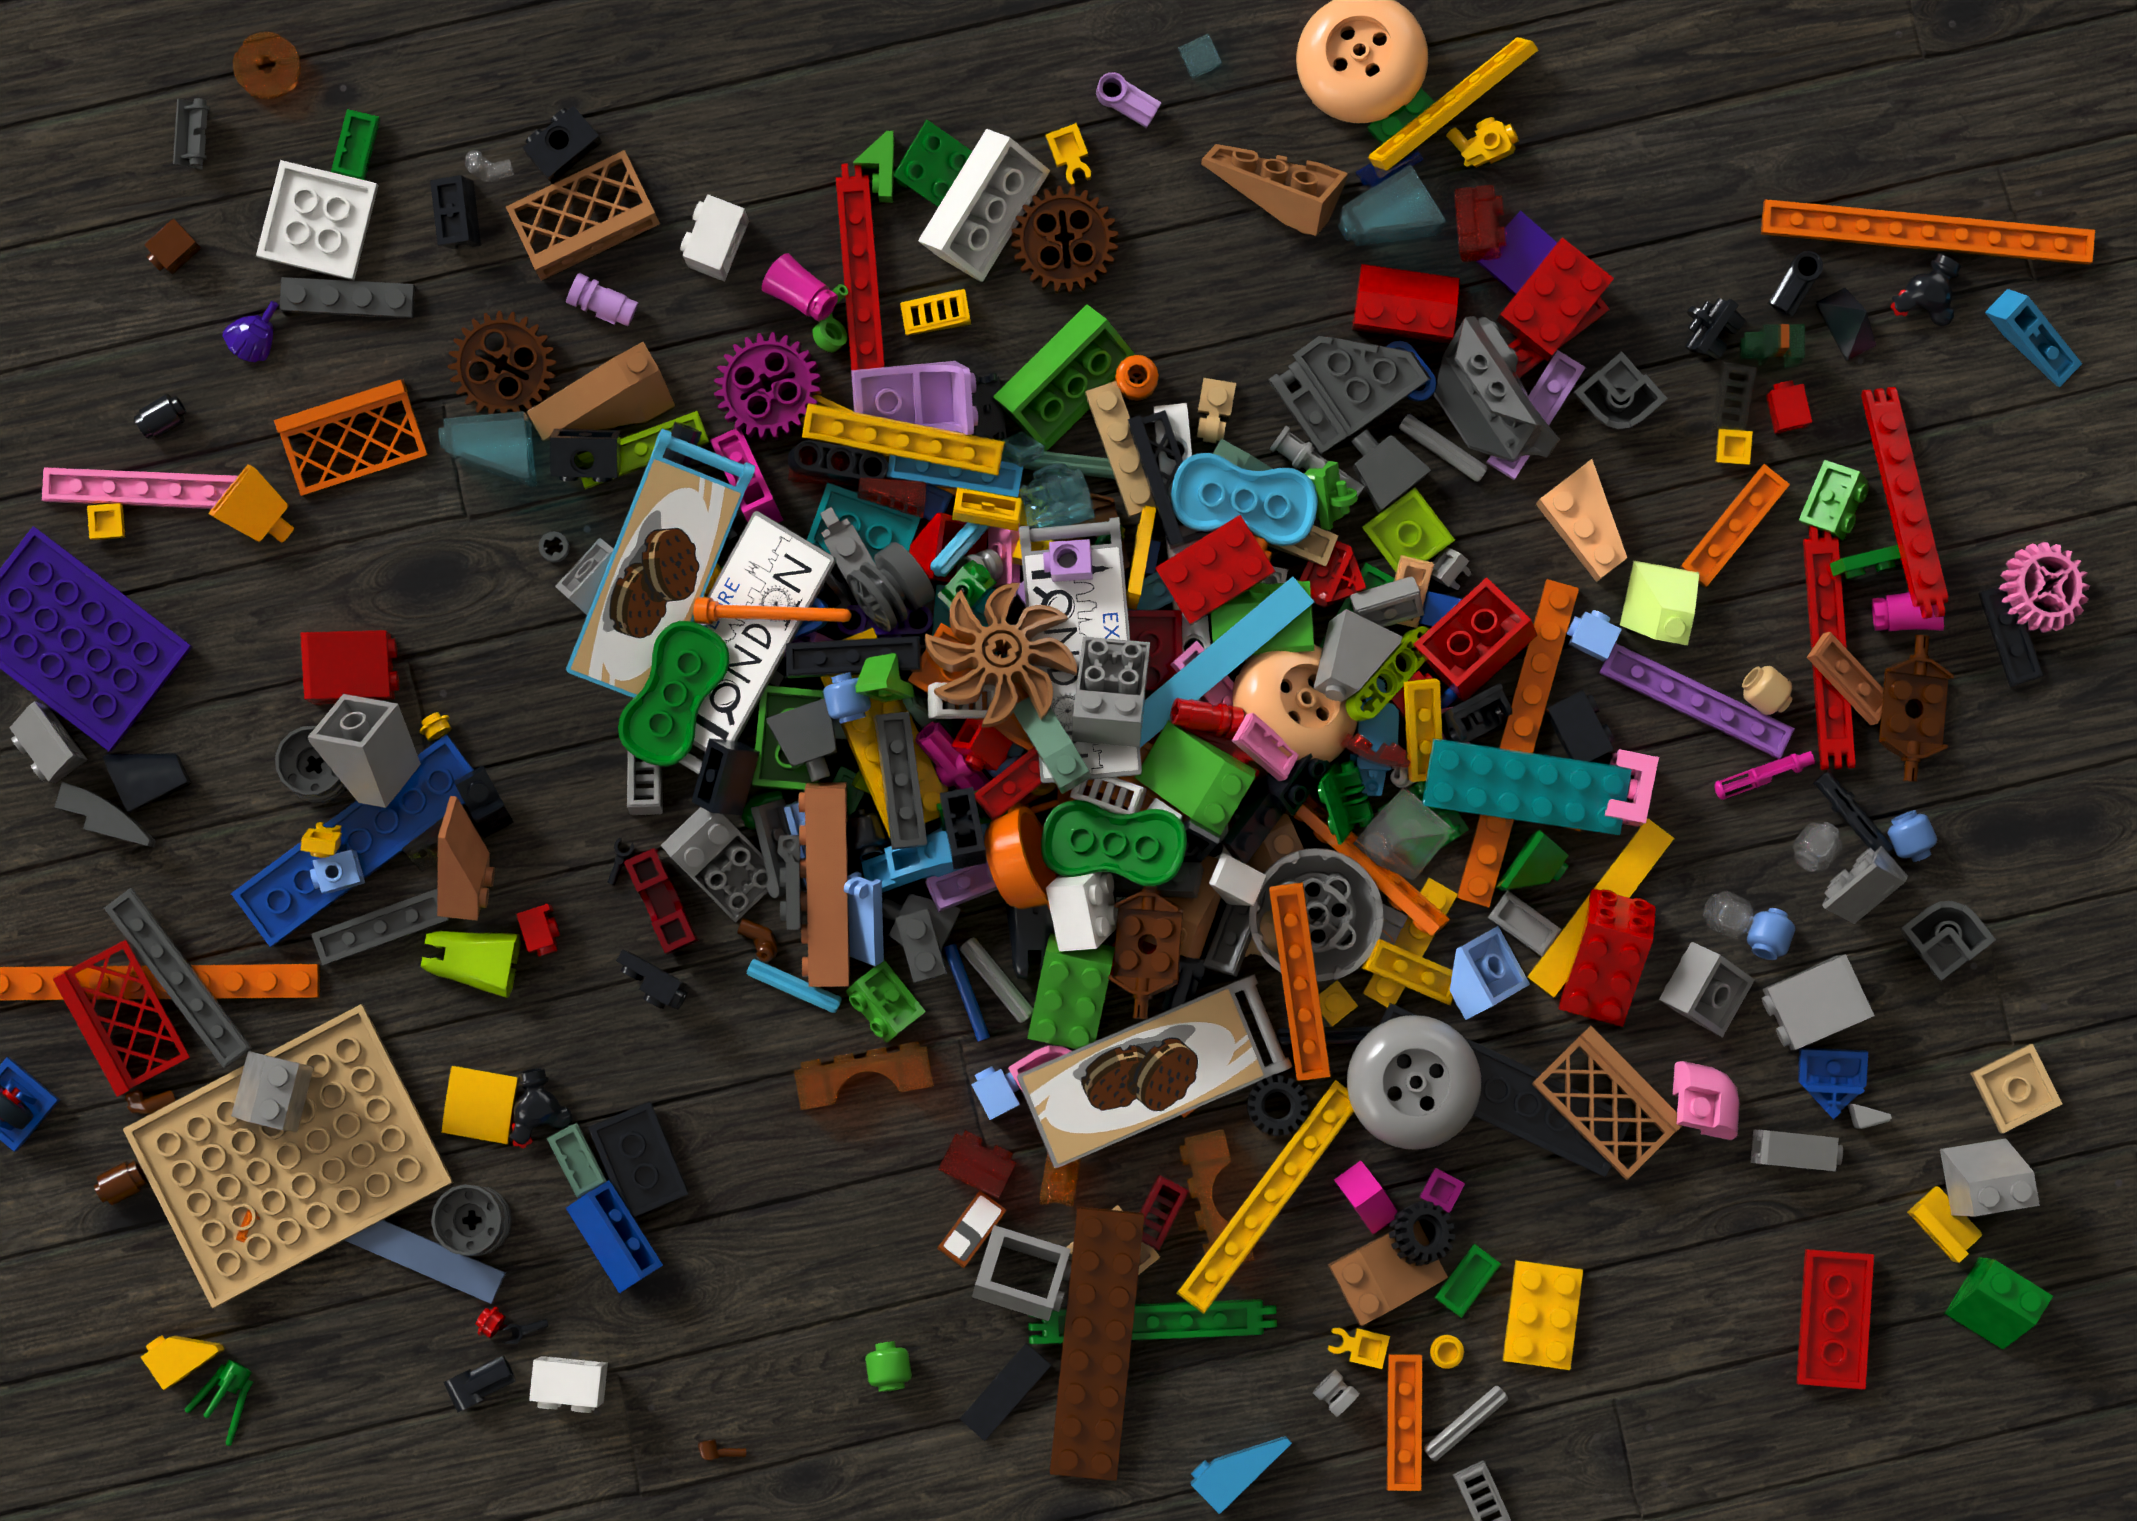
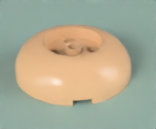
M1332 0L1321 7L1310 18L1302 31L1296 53L1297 72L1306 94L1313 104L1327 115L1351 123L1375 122L1389 117V114L1395 112L1403 105L1406 106L1415 97L1426 76L1428 46L1423 30L1416 18L1407 8L1395 0ZM1346 30L1355 31L1354 37L1350 40L1343 39L1341 34ZM1387 36V41L1384 45L1377 46L1373 43L1374 37ZM1360 50H1366V52L1361 56L1355 55V53H1359ZM1343 59L1348 63L1344 71H1336L1334 69L1337 65V60ZM1374 65L1380 68V72L1371 77L1366 75V72L1372 69Z
M1315 644L1314 651H1270L1249 656L1239 675L1236 676L1232 702L1233 706L1243 709L1244 718L1246 714L1254 713L1272 728L1289 748L1299 754L1296 761L1311 753L1313 756L1311 759L1328 760L1330 763L1346 749L1355 733L1358 721L1353 720L1348 715L1346 700L1343 702L1331 700L1325 694L1313 689L1309 685L1308 679L1315 684L1323 649ZM1282 682L1288 683L1290 688L1288 693L1281 691ZM1277 747L1286 756L1290 757L1292 755L1284 747Z

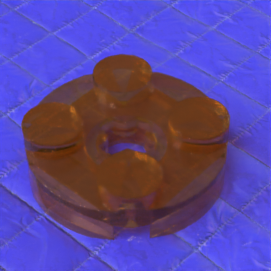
M258 32L250 35L242 42L243 45L233 58V71L238 83L251 96L261 99H275L287 94L297 86L298 77L301 72V61L297 50L288 40L273 32ZM269 57L271 62H276V66L268 74L264 70L258 69V66L263 64V59Z

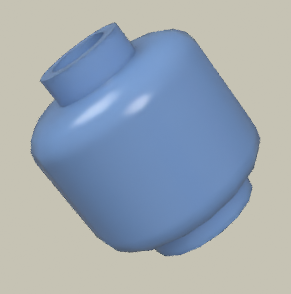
M851 672L831 677L833 684L826 686L823 690L829 716L832 719H839L840 724L866 717L865 712L871 708V701L868 696L856 693L855 686L858 678H852Z
M1912 810L1891 820L1893 825L1888 830V836L1898 857H1911L1913 862H1917L1931 855L1930 849L1936 845L1937 836L1927 815L1917 814L1916 810Z
M1769 908L1768 911L1755 914L1747 935V943L1752 948L1753 954L1767 960H1776L1777 957L1787 954L1795 932V925L1787 918L1788 914L1777 908Z

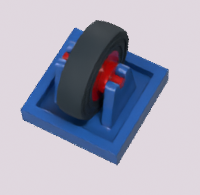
M6 1057L0 1064V1140L11 1150L17 1152L60 1099L10 1057Z

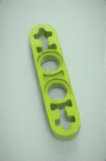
M1421 626L1406 632L1402 636L1401 643L1363 687L1347 698L1346 711L1353 720L1360 722L1374 718L1404 686V682H1407L1426 660L1417 649L1412 651L1411 648H1414L1413 644L1419 639L1418 637H1422L1430 628ZM1397 655H1401L1406 661L1404 672L1400 671L1396 666ZM1378 676H1382L1387 682L1385 693L1381 692L1377 687ZM1371 697L1372 699L1368 700L1363 706L1365 711H1362L1360 708L1363 704L1361 700Z

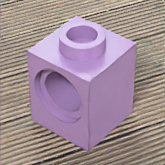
M1090 539L1049 542L1050 552H1043L1044 572H1051L1053 582L1093 579ZM1065 554H1072L1077 558L1074 566L1064 568L1058 564L1059 559Z

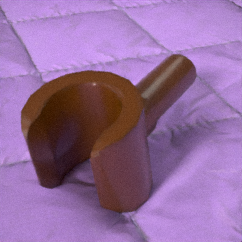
M716 1439L698 1443L700 1456L705 1460H713L719 1457H746V1448L718 1449Z

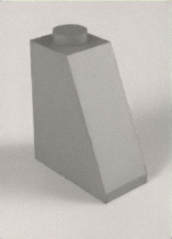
M1347 609L1329 621L1313 689L1325 694L1331 700L1343 702L1363 687L1401 643L1402 636Z
M1753 1129L1750 1163L1836 1171V1165H1841L1843 1145H1838L1839 1138Z

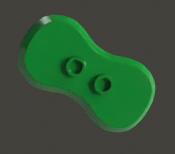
M677 621L664 628L659 634L653 647L649 678L639 694L624 708L619 719V738L623 746L632 755L653 765L670 766L678 763L688 754L695 738L696 718L699 708L705 697L723 680L729 666V650L724 640L717 633L695 622Z
M1072 800L1055 807L1047 817L1041 837V855L1046 866L1062 876L1076 877L1093 872H1112L1140 885L1156 886L1170 881L1180 870L1185 856L1187 838L1182 821L1176 815L1166 810L1148 809L1132 814H1115L1087 801Z

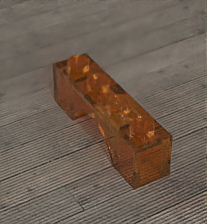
M918 1041L899 1045V1052L888 1054L886 1047L867 1050V1057L854 1059L853 1053L834 1056V1063L821 1065L820 1059L801 1062V1069L794 1070L800 1108L805 1110L836 1104L842 1085L852 1076L867 1071L885 1075L896 1085L900 1092L933 1087L934 1082L928 1048H920Z
M1224 1129L1185 1137V1145L1179 1146L1183 1165L1190 1164L1193 1177L1187 1179L1191 1198L1198 1197L1201 1209L1195 1211L1199 1231L1206 1230L1208 1243L1202 1244L1204 1254L1207 1253L1229 1223L1218 1213L1212 1197L1216 1176L1231 1162ZM1253 1250L1250 1251L1242 1263L1255 1261Z

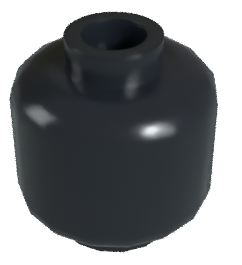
M860 809L851 814L852 818L847 820L846 825L848 852L852 856L858 857L860 861L884 854V848L889 846L890 838L880 815L871 813L870 809Z

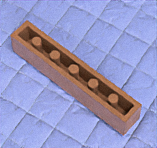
M847 782L806 783L805 792H799V812H805V825L799 826L800 845H806V858H800V878H806L807 891H801V911H807V924L801 925L802 944H808V957H802V977H808L809 987L849 986L848 894L844 892V885L847 882L848 876L846 841Z

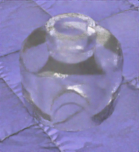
M1818 822L1807 824L1793 843L1794 859L1802 868L1810 872L1827 870L1842 851L1843 844L1839 837L1840 832L1834 825L1828 822L1823 824Z
M1727 890L1713 894L1708 899L1703 911L1707 927L1732 940L1739 938L1744 933L1747 934L1755 918L1752 903Z

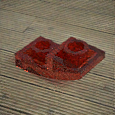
M1348 733L1340 744L1345 751L1355 757L1381 767L1405 770L1411 763L1406 759L1408 752L1394 742L1390 746L1383 743L1375 753L1371 750L1373 744L1364 736L1357 733L1353 737Z

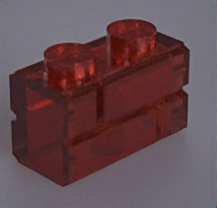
M1493 185L1454 190L1461 260L1463 262L1480 261L1481 259L1500 258L1501 247L1507 246L1505 226L1499 227L1498 219L1499 215H1504L1503 196H1497Z
M966 1130L963 1135L956 1133L938 1170L999 1199L1017 1163L1011 1160L1013 1153L997 1145L994 1146L993 1150H990L980 1145L983 1138Z

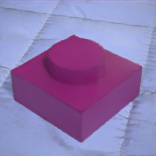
M1434 1168L1419 1197L1427 1202H1434L1433 1205L1435 1206L1440 1205L1444 1211L1450 1213L1465 1183Z

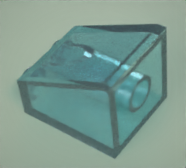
M1410 164L1345 204L1339 216L1341 223L1338 224V227L1347 241L1352 239L1356 246L1433 237L1441 233L1446 219Z
M524 411L443 419L444 428H439L440 446L455 461L529 487L537 486L532 424Z

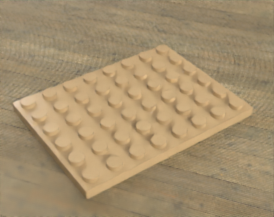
M363 1004L265 1054L314 1067L297 1132L275 1129L231 1116L244 1066L123 1128L212 1308L228 1302L454 1183ZM249 1209L252 1213V1220L249 1225L241 1227L245 1214ZM249 1229L246 1236L248 1238L245 1240V1243L236 1240L239 1230Z

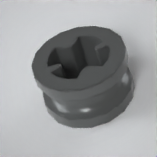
M548 532L539 541V552L549 562H561L569 554V542L559 532ZM556 538L560 539L562 542L559 545L563 547L561 553L554 552L552 556L548 555L546 552L550 550L546 547V543L548 541L554 542Z

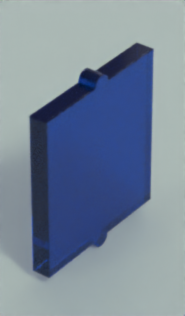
M1415 148L1388 171L1374 167L1370 163L1355 173L1363 185L1367 184L1375 189L1424 159Z

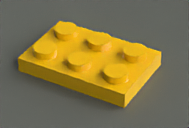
M1515 1260L1503 1361L1565 1370L1571 1369L1583 1276L1582 1269Z

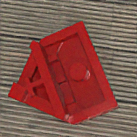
M1336 541L1326 567L1308 561L1299 580L1301 582L1310 581L1313 604L1323 608L1367 589L1352 547Z

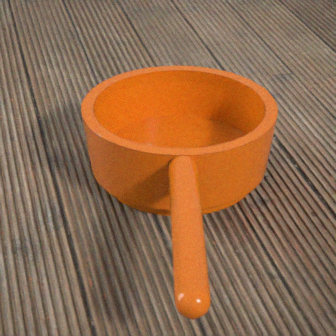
M1025 806L990 823L984 836L986 857L996 887L1010 906L1026 909L1047 905L1050 910L1046 887L1058 877V874L1049 869L1043 861L1041 855L1043 827L1035 814Z

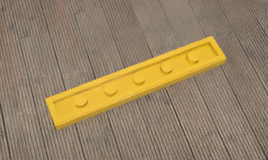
M1519 37L1515 38L1373 151L1368 157L1372 165L1386 171L1392 168L1536 53L1538 49L1534 42Z
M810 403L807 405L802 438L997 476L999 475L1005 441L965 435L964 433Z
M1647 818L1646 823L1641 825L1594 889L1611 890L1617 895L1630 898L1674 838ZM1590 894L1526 977L1553 998L1565 984L1584 928Z

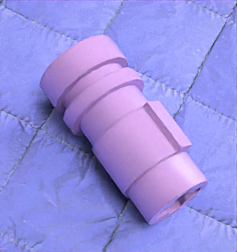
M581 273L577 274L566 299V303L574 307L580 305L581 310L587 312L589 309L596 312L595 316L614 325L618 322L627 327L630 325L639 304L619 292L600 286L599 281L595 279L592 282L589 281V277Z

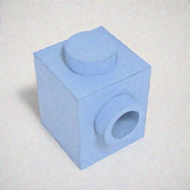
M1593 610L1591 614L1585 612L1581 618L1575 616L1566 633L1571 636L1568 645L1604 662L1608 659L1622 629L1609 623L1611 618L1599 611Z
M351 849L326 858L312 860L314 869L310 870L311 879L315 889L320 888L321 893L329 894L365 883L355 850Z
M993 1066L975 1075L977 1082L971 1085L989 1120L1020 1105L1014 1092L1020 1089L1011 1072L1004 1075L1002 1069L995 1072Z

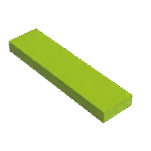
M698 411L622 438L621 470L618 477L647 467L659 432L662 428L671 432L674 422L702 431L698 447L710 443ZM588 451L578 455V458L585 463L594 461L593 455ZM581 477L585 489L604 483L595 482L592 480V477Z

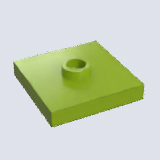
M1416 487L1362 526L1395 572L1397 571L1401 555L1428 561L1455 541Z

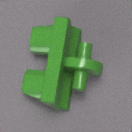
M1328 461L1322 469L1309 468L1304 473L1312 480L1316 487L1318 506L1315 520L1320 521L1321 529L1331 530L1333 522L1350 512L1349 506L1358 500L1357 491L1347 488L1346 481L1340 480L1338 462Z

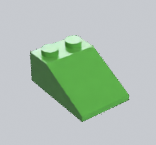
M1168 720L1141 765L1142 774L1136 775L1135 779L1191 819L1221 835L1252 784L1256 770L1181 726L1172 724Z

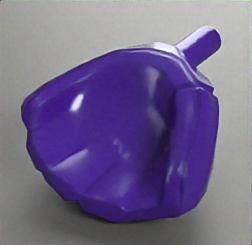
M271 301L262 317L258 315L242 317L225 328L222 336L228 349L234 355L249 362L265 361L267 359L273 339V325L269 320L277 309L278 304Z

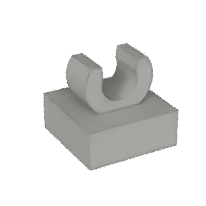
M1446 547L1433 561L1434 567L1431 578L1445 586L1458 590L1460 585L1455 582V579L1460 572L1467 576L1471 574L1470 569L1466 566L1469 560L1461 553Z

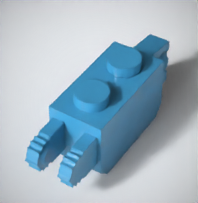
M1377 678L1378 689L1385 693L1386 683H1384V680ZM1371 697L1364 699V702H1362L1363 704L1360 707L1362 711H1365L1363 706L1368 700L1372 699ZM1387 703L1374 718L1357 722L1356 743H1350L1349 761L1352 760L1359 767L1363 780L1362 784L1365 786L1361 793H1367L1368 796H1382L1386 772H1389L1397 764L1399 710L1392 703Z

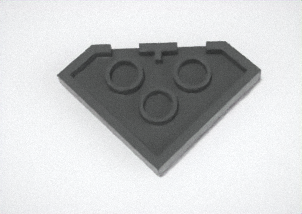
M1321 335L1293 354L1348 436L1358 432L1431 380L1412 351Z

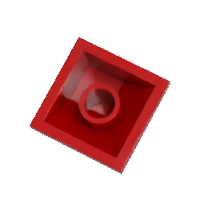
M936 513L910 545L909 553L921 565L931 584L947 585L957 573V564L946 577L935 576L930 568L931 562L967 523L952 520L953 515ZM988 529L964 556L976 555V553L986 550Z

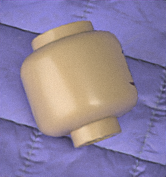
M1772 666L1755 667L1748 673L1742 683L1744 699L1764 715H1771L1777 711L1781 713L1792 702V697L1790 696L1792 692L1791 681Z

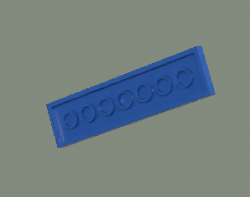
M447 734L418 755L421 765L386 808L358 803L356 800L323 825L327 828L341 825V846L335 854L351 849L355 850L364 879L443 821L450 796H456L461 805H465L454 781L473 771V768ZM301 842L231 893L269 947H274L353 888L350 887L329 894L321 893L320 888L315 889L310 870L314 869L312 860L319 859V857L311 856L310 852L301 851Z

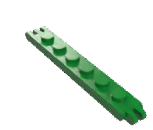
M1263 1300L1213 1301L1204 1314L1188 1302L1135 1304L1131 1340L1264 1334V1328L1277 1327V1319H1263V1315L1276 1314L1277 1308L1274 1305L1263 1306ZM1060 1307L1059 1312L1052 1310L1049 1321L1042 1319L1040 1322H1029L1028 1328L1030 1331L1042 1330V1335L1029 1336V1343H1063L1067 1307Z

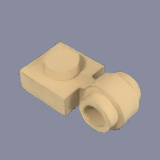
M1203 378L1198 412L1209 414L1207 418L1200 417L1197 437L1203 438V442L1216 444V440L1220 441L1224 438L1226 422L1220 421L1219 416L1230 418L1236 383Z

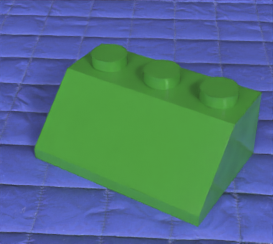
M1297 580L1311 597L1310 581L1301 582ZM1259 583L1211 613L1213 642L1284 583ZM1312 605L1252 655H1259L1270 651H1314Z

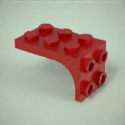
M1591 890L1584 928L1559 1001V1010L1623 1027L1653 942L1656 911L1654 905L1640 898L1631 899L1617 895L1611 890Z

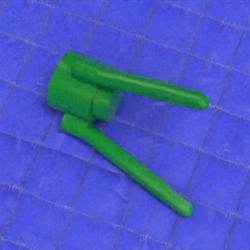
M228 1359L225 1365H220L216 1374L185 1408V1412L190 1413L218 1383L221 1387L204 1413V1417L209 1418L227 1391L236 1394L238 1389H240L226 1439L227 1446H231L247 1393L253 1384V1381L248 1379L252 1372Z

